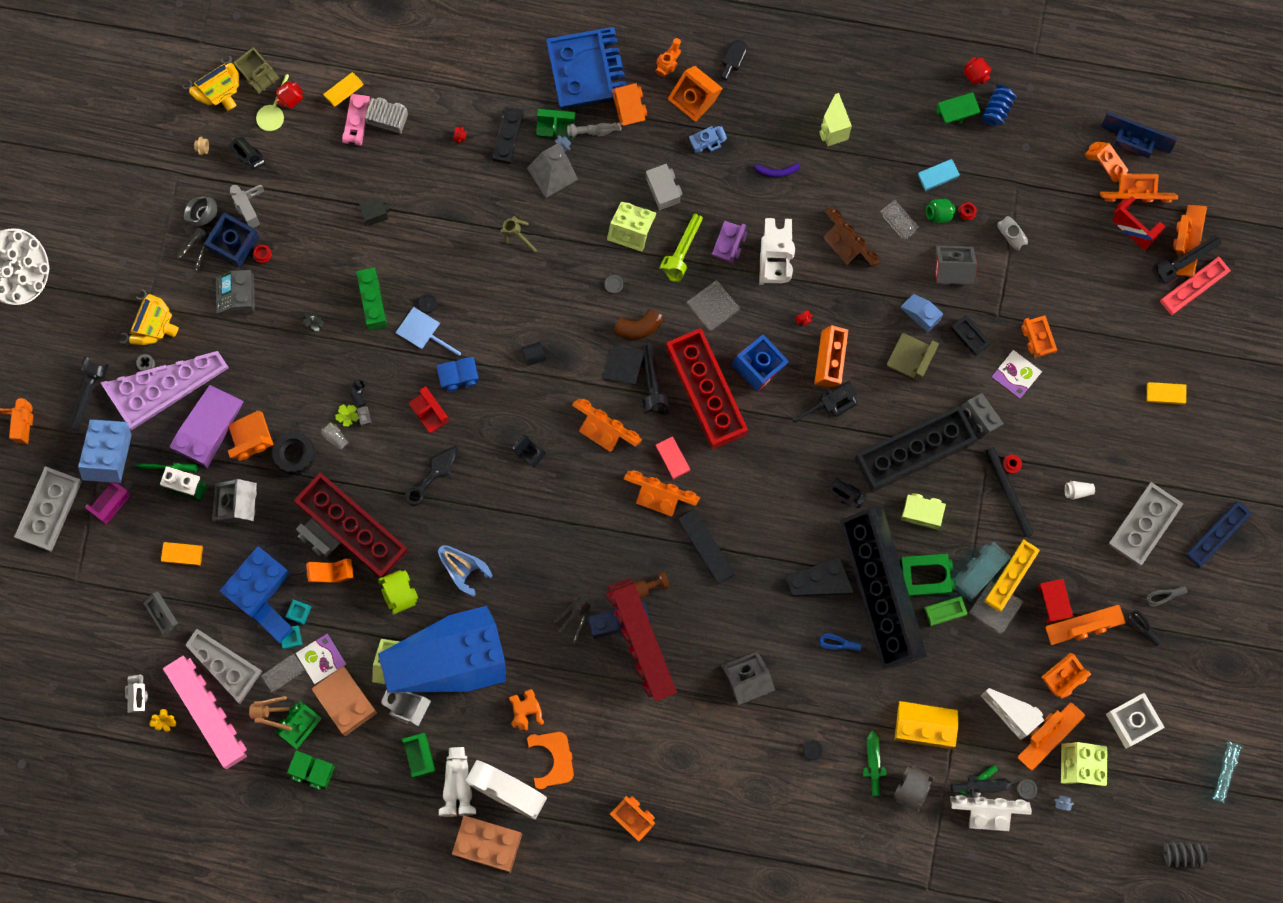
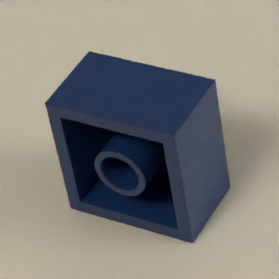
M223 213L204 245L209 252L241 268L259 239V235L252 227Z

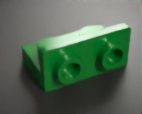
M301 701L298 704L295 703L289 710L290 714L287 718L279 722V724L292 727V730L277 728L275 731L296 749H298L322 719Z

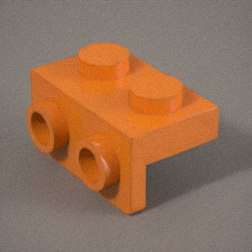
M1046 316L1031 320L1026 318L1021 328L1023 335L1028 338L1029 343H1027L1030 354L1033 353L1034 358L1056 353L1057 348Z
M1070 652L1041 678L1053 695L1062 699L1069 696L1078 685L1085 683L1091 673L1084 669L1076 656Z
M625 796L610 815L639 842L655 825L653 821L655 817L647 810L643 812L638 807L640 803L634 797L628 798Z

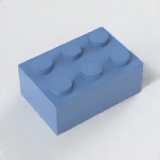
M89 421L78 466L82 480L121 483L132 436L128 422Z

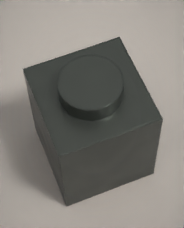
M381 197L359 204L367 227L388 220L387 213L390 211L387 202H382Z

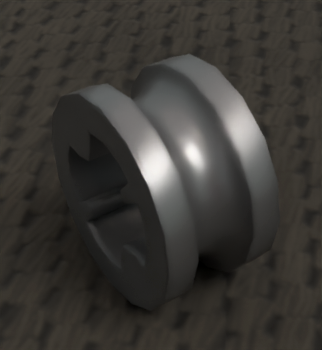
M143 354L137 358L136 364L140 371L155 368V361L150 355ZM144 360H146V361L150 360V361L148 362V363H149V366H148V367L144 366V368H143V367H142V366H143L142 361H144Z

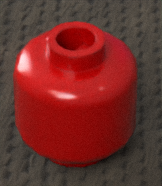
M974 57L964 66V74L973 85L979 83L983 85L991 78L989 76L991 67L983 58Z
M286 81L276 90V96L278 97L276 101L282 108L286 106L292 109L302 101L303 90L295 81Z

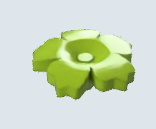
M344 404L339 406L338 412L340 414L335 415L336 420L340 423L343 422L344 427H349L353 424L352 421L357 422L359 419L358 414L355 413L357 408L354 405H348L347 408Z

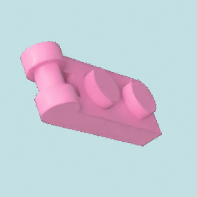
M351 94L342 143L349 144V142H352L355 145H362L366 125L364 117L370 103V96ZM351 132H357V134L351 135Z

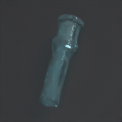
M1226 742L1225 756L1221 759L1223 766L1212 798L1221 803H1225L1234 768H1237L1239 765L1240 751L1244 748L1233 742Z

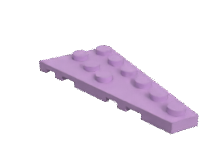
M216 351L187 361H178L172 365H164L137 372L135 375L123 376L116 380L100 383L124 420L129 423L130 429L133 430L229 367L219 352Z

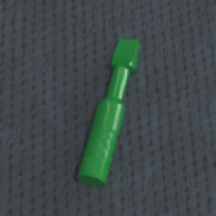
M993 764L977 776L978 779L973 782L987 780L998 771L997 767ZM961 791L960 794L964 795L968 791Z

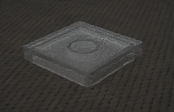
M717 280L687 302L688 306L710 332L740 311L739 306Z
M990 580L969 614L1002 635L1023 601L1011 595L1000 613L984 603L995 585Z

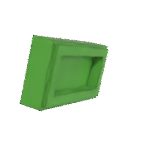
M962 596L924 607L930 627L968 615Z

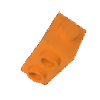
M1095 142L1085 153L1088 160L1100 162L1113 182L1117 183L1119 181L1120 173L1128 172V169L1110 143Z
M343 559L335 563L309 562L306 564L309 582L341 583L353 578L351 559Z

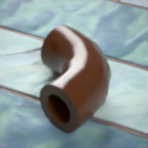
M648 309L646 314L636 321L621 317L615 325L613 334L629 340L643 339L656 331L662 324L664 317L652 309Z

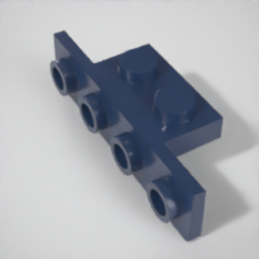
M1110 112L1106 113L1101 124V128L1118 134L1115 146L1146 158H1150L1153 147L1170 154L1177 141V138Z

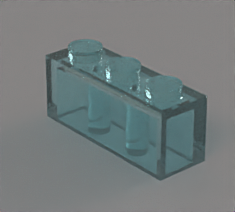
M994 541L990 546L986 543L979 551L981 556L978 559L974 557L966 565L969 569L965 573L961 571L954 578V581H956L955 589L969 602L975 598L1011 558Z

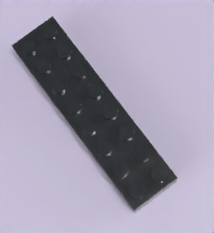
M883 507L868 508L840 520L882 668H897L927 657Z

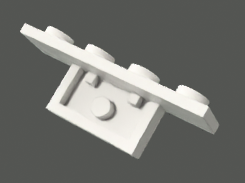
M963 795L950 796L952 809L970 810L969 828L1009 831L1011 813L1029 815L1032 813L1030 803L1024 800L1007 801L1003 798L993 800L986 799L985 797L967 798Z

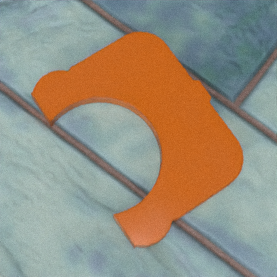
M555 732L539 736L533 734L527 738L529 748L543 746L552 753L554 758L551 772L542 778H534L537 789H545L547 786L568 783L573 779L572 753L569 750L568 739L564 733Z

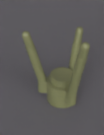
M515 216L504 221L503 228L500 231L506 244L509 243L508 235L511 237L518 236L534 253L537 252L534 246L520 233L521 228L519 224L528 226V222L519 220Z

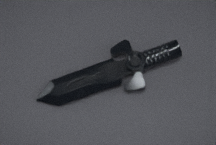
M969 775L968 783L951 784L950 789L951 792L968 791L971 794V798H977L981 795L979 792L1008 790L1014 783L1005 778L977 780L975 783L973 780L978 779V777Z

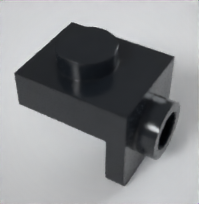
M523 435L512 447L517 456L533 468L546 455V452L531 442L526 435Z

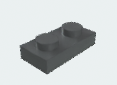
M152 593L143 604L163 635L169 634L177 626L178 622L160 593Z

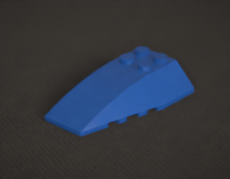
M487 606L449 615L378 654L387 692H469L506 682L505 659L496 623Z

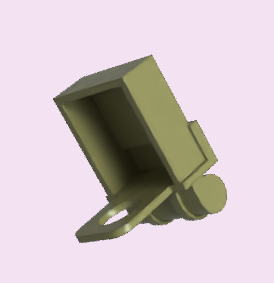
M254 47L233 62L236 69L246 79V82L258 94L264 92L266 88L279 79L273 67H270Z

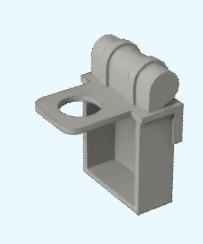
M232 185L230 187V194L238 213L243 216L248 226L254 228L260 225L248 199L264 191L263 186L258 185L244 192L237 185Z
M387 690L381 700L382 705L391 710L390 716L401 722L419 726L431 702L427 698L411 692H387ZM394 693L396 699L394 703L389 704L387 701L388 696Z

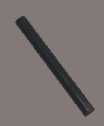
M991 447L986 450V453L1025 538L1032 536L1034 532L995 448Z

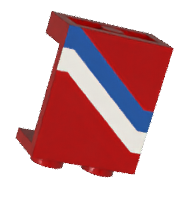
M1131 196L1128 200L1123 199L1117 206L1118 208L1114 211L1115 216L1112 221L1145 251L1158 239L1166 226L1159 222L1151 231L1146 229L1128 212L1135 199Z

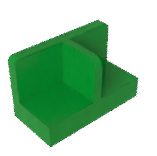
M973 92L939 102L936 108L938 116L942 115L945 124L957 120L960 124L963 123L964 118L980 113Z
M538 109L536 132L538 137L558 138V135L561 137L565 135L569 140L573 139L567 135V126L570 124L575 126V112Z

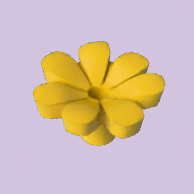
M166 709L160 710L159 715H153L149 723L151 727L155 726L156 730H161L163 727L165 732L170 731V726H176L174 717L168 715Z

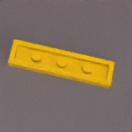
M1023 540L984 603L1000 613L1040 550Z

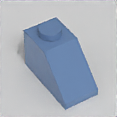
M915 294L900 307L927 333L943 316V313L929 300Z

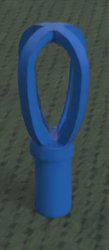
M824 634L820 638V646L824 649L860 651L862 646L860 643L850 642L833 634ZM824 638L832 639L842 643V645L826 644L823 640Z

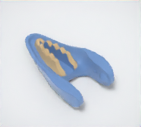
M443 545L439 548L438 554L457 587L473 597L476 595L473 588H469L468 585L464 584L466 577L472 571L480 569L486 578L492 577L489 567L482 560L450 546Z

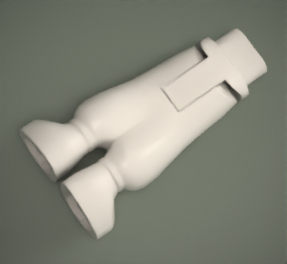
M464 747L449 748V756L446 757L448 761H446L443 799L446 802V806L439 809V816L456 817L457 799L460 801L459 816L476 815V808L470 805V800L472 799L471 786L465 782L469 772Z

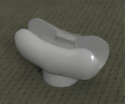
M1006 216L997 223L998 229L1014 250L1019 251L1023 245L1028 244L1026 235L1013 218Z

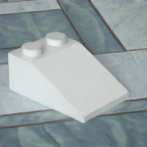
M990 688L981 695L1020 740L1044 721L1042 712L1037 707L1033 708L1025 702Z

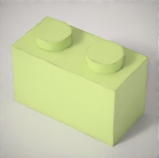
M912 493V495H908L906 498L901 521L939 530L946 504L941 503L942 501L939 499L931 498L928 500L924 499L922 495Z

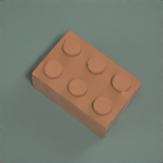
M463 816L452 855L511 873L522 833Z

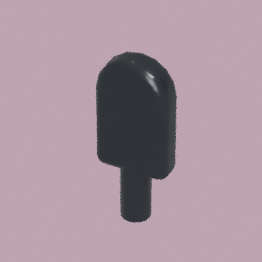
M735 40L730 44L722 60V64L726 67L721 75V79L727 81L732 69L739 70L747 53V45L744 41Z

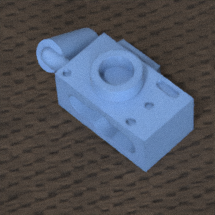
M711 126L689 136V142L695 153L702 152L706 148L711 152L721 148L720 143L727 139L722 126L715 128Z

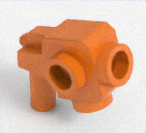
M675 38L668 51L660 54L656 61L658 65L655 70L658 75L665 77L669 72L675 70L677 66L675 61L681 53V50H679L680 39Z

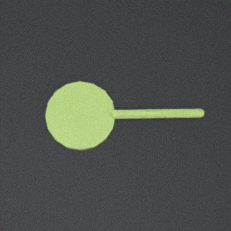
M288 74L285 75L282 84L288 80ZM276 99L273 105L264 106L257 113V124L265 131H275L283 124L284 115L281 109L277 107Z

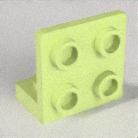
M621 202L610 223L607 240L642 252L656 213L630 203Z
M1080 742L1061 744V783H1084L1106 786L1107 747Z

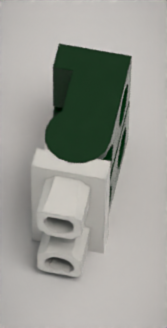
M167 466L160 485L167 492L180 496L184 495L187 498L202 502L208 485L206 482L201 481L199 476Z

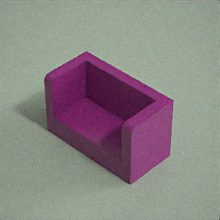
M110 482L109 486L91 507L87 504L85 508L107 525L131 494L118 483Z

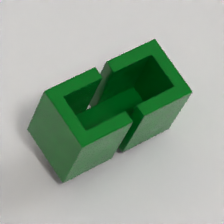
M296 751L287 773L292 775L291 779L302 783L305 780L310 782V787L318 790L321 787L327 789L335 766L317 758L315 760L312 756Z

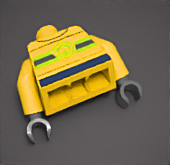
M228 56V62H224L221 59L222 65L194 84L191 80H188L190 86L184 87L182 85L183 89L197 101L208 106H216L222 102L227 111L237 106L231 96L237 92L236 89L239 87V73L233 64L232 57Z
M141 290L140 292L144 297H136L141 306L129 334L131 336L125 332L121 333L122 336L127 337L125 341H119L125 346L130 344H154L163 338L164 333L175 337L179 328L169 323L172 314L169 313V308L159 297L151 294L148 295L145 290Z

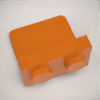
M256 411L229 425L235 444L234 448L228 450L230 458L243 461L251 455L263 452L266 448L273 445L261 411Z

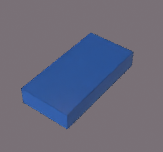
M268 603L253 616L279 643L294 630Z

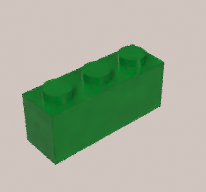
M370 268L356 271L369 331L387 328L376 269Z

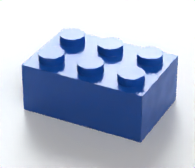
M257 546L221 588L220 592L253 619V616L268 602L291 574Z

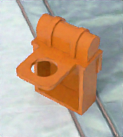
M22 398L16 400L15 408H0V414L11 415L9 439L16 444H28L30 426L33 423V414L30 413L33 407L31 403Z

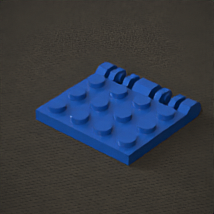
M614 27L546 39L560 109L614 100L612 89L627 85L625 81L611 82V79L616 80L625 76L624 72L621 71L623 65L621 56L618 55L620 53L619 49L616 47L604 49V46L614 45L618 42L617 38H615L616 32Z

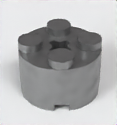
M914 766L912 768L907 767L903 775V781L905 782L903 786L898 785L894 794V798L897 799L896 802L918 813L931 788L930 781L933 782L935 776Z

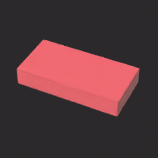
M673 436L656 444V448L673 479L690 471Z

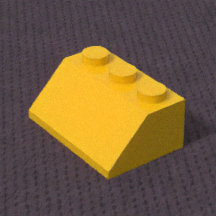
M899 701L894 741L952 750L956 747L958 710Z

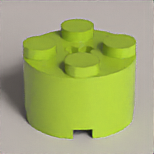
M398 570L378 579L379 585L382 584L384 587L381 591L389 609L394 608L392 610L393 615L415 606L416 599H418L415 589H410V578L406 570Z

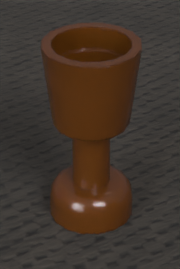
M665 572L659 573L658 579L647 583L645 580L634 582L640 598L648 595L649 590L659 586L664 590L670 588Z

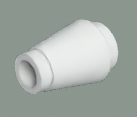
M1070 481L1065 484V496L1074 500L1094 495V484Z

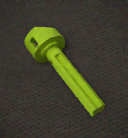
M693 214L673 256H665L659 269H662L667 274L670 281L680 282L685 274L687 266L683 259L702 222V216Z

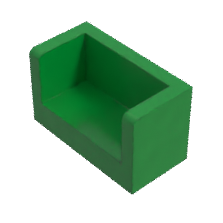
M421 733L402 739L411 769V777L416 779L436 773L427 735Z

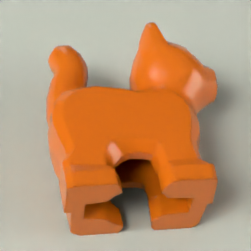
M532 689L524 692L523 696L526 698L524 701H520L518 695L509 697L515 715L511 722L513 728L525 729L527 731L528 720L526 716L535 714L536 722L539 725L544 724L539 702L535 699Z

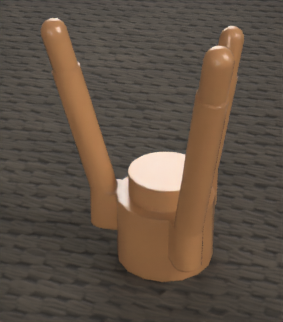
M286 696L265 701H254V704L250 705L249 715L251 719H255V723H263L289 731L292 730V727L264 719L269 716V712H283L291 709L290 707L269 708L265 706L286 700Z

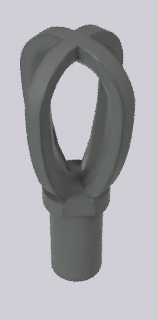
M1186 586L1176 589L1158 590L1148 594L1147 601L1150 606L1155 607L1176 596L1186 594L1188 591ZM1161 594L1169 595L1161 601H1151L1152 596Z

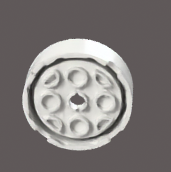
M476 760L465 780L468 785L534 820H536L547 799L546 796L525 783L479 760Z

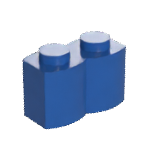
M474 357L437 365L441 388L446 390V392L456 391L460 386H465V388L474 387L476 383L480 382Z

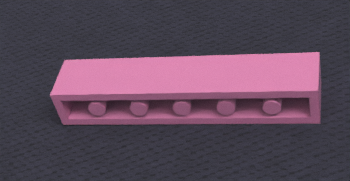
M182 656L164 667L163 670L223 768L228 769L247 757L245 754L247 749L241 740L237 741L234 735L237 732L232 724L227 725L224 720L227 717L221 707H216L214 702L217 700L211 691L207 692L205 689L206 682L201 674L197 676L194 669H196V666L192 659L189 658L187 660L186 657Z

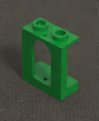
M948 554L901 557L900 566L910 598L912 596L947 594L948 596L955 589L954 578L950 577V571L953 570L952 559L948 558ZM940 565L944 567L945 580L942 583L912 585L910 567Z

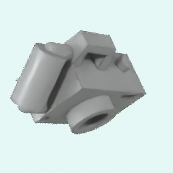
M143 675L128 676V686H125V698L128 699V713L144 712L148 693L145 691V684H143Z

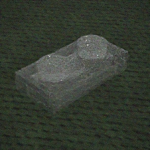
M893 200L880 211V214L903 240H906L919 229V226L896 200Z

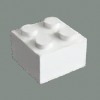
M1145 693L1106 714L1126 749L1165 728Z

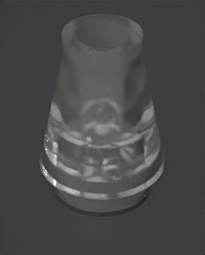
M331 422L320 432L323 435L322 438L340 450L349 443L337 425H333Z

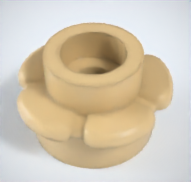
M199 137V140L195 141L194 149L199 155L208 153V139Z

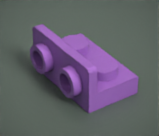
M724 221L712 252V257L733 264L734 259H738L742 248H739L741 241L745 242L748 234V231H745L746 225L742 224V226Z

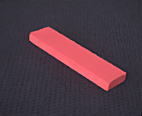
M1218 256L1198 271L1194 277H1190L1162 298L1160 302L1172 316L1231 270Z

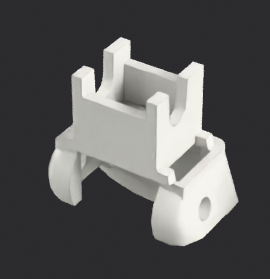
M765 218V232L762 237L759 285H764V283H786L792 278L793 268L789 263L795 254V246L792 242V219H785L784 228L777 229L774 218ZM767 258H786V262H767ZM780 272L782 275L777 276L775 273Z

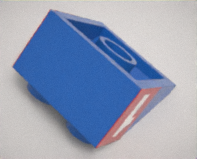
M763 334L738 354L731 365L758 392L789 361Z

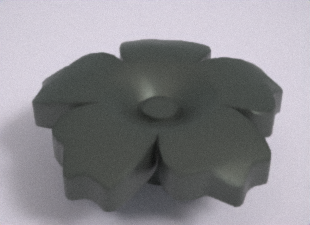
M309 312L303 315L305 318L303 326L305 328L310 327V330L314 333L318 332L319 328L321 329L325 326L318 313L314 312L312 314Z

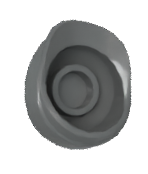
M207 196L193 198L186 206L184 212L185 221L193 226L210 224L217 215L216 201Z

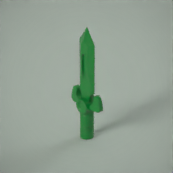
M173 463V465L167 466L183 472L197 471L196 464ZM158 464L135 465V467L141 469L166 468V466Z
M872 730L867 737L868 767L871 769V774L868 772V768L865 767L863 776L871 777L872 796H880L879 777L886 776L887 773L885 767L881 768V773L878 772V768L881 767L879 737Z

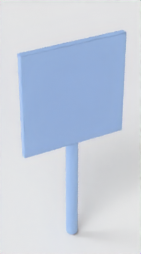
M415 307L412 308L395 332L421 349L431 338L458 356L461 355V352L432 335L440 323Z

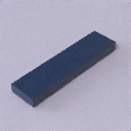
M1236 501L1185 556L1198 568H1201L1252 513L1243 504Z

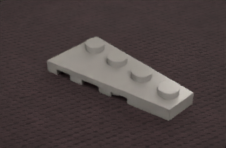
M198 629L195 630L186 644L190 651L234 699L241 704L262 671Z

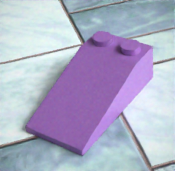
M209 385L178 430L170 448L173 452L208 469L229 430V425L233 423L244 401Z

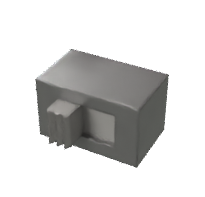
M368 407L358 408L361 426L372 425Z

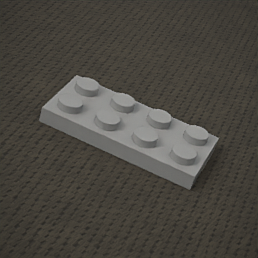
M45 466L14 537L52 552L82 480Z
M1151 482L1108 545L1141 567L1183 503Z

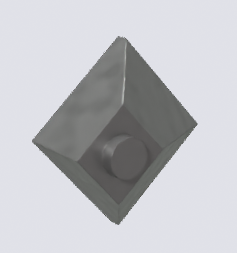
M559 143L543 151L527 167L546 199L578 181L571 163Z

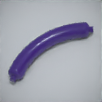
M794 163L790 167L781 170L767 169L761 165H754L753 167L756 172L768 177H784L796 172L800 164Z

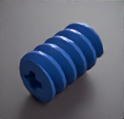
M996 85V89L990 97V102L987 103V108L981 116L984 123L990 126L1004 124V120L1001 118H1007L1005 112H1010L1009 106H1012L1014 104L1012 100L1017 98L1012 90L1004 85Z

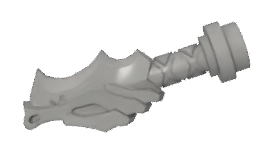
M615 122L613 124L600 123L576 127L574 124L567 126V135L575 138L577 134L588 133L593 136H605L612 131H621V124Z

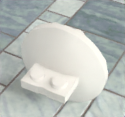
M1 230L0 302L9 305L28 303L35 299L46 285L49 273L46 252L41 243L24 230Z

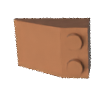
M344 666L312 688L344 736H347L377 714Z

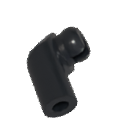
M363 379L354 381L350 390V396L357 408L366 405L362 397L366 386Z

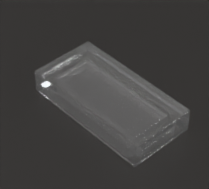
M293 653L261 675V677L273 693L301 674L305 669Z

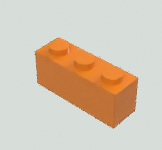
M831 325L822 330L815 385L832 389L841 384L848 337L847 329Z

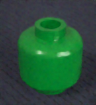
M946 198L932 200L926 207L927 218L934 224L950 222L955 214L954 204Z

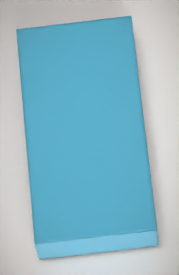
M952 159L918 173L925 191L960 176Z

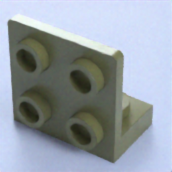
M902 333L887 363V367L921 382L939 343L932 340L931 344L928 345Z

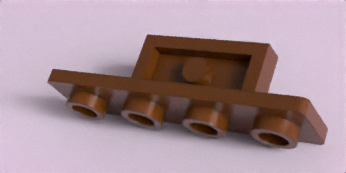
M826 208L824 210L825 213L836 225L823 238L846 265L852 263L862 254L872 266H878L880 264L878 255L865 246V240L853 232L854 228L848 222L845 223L841 218L842 214L836 208Z

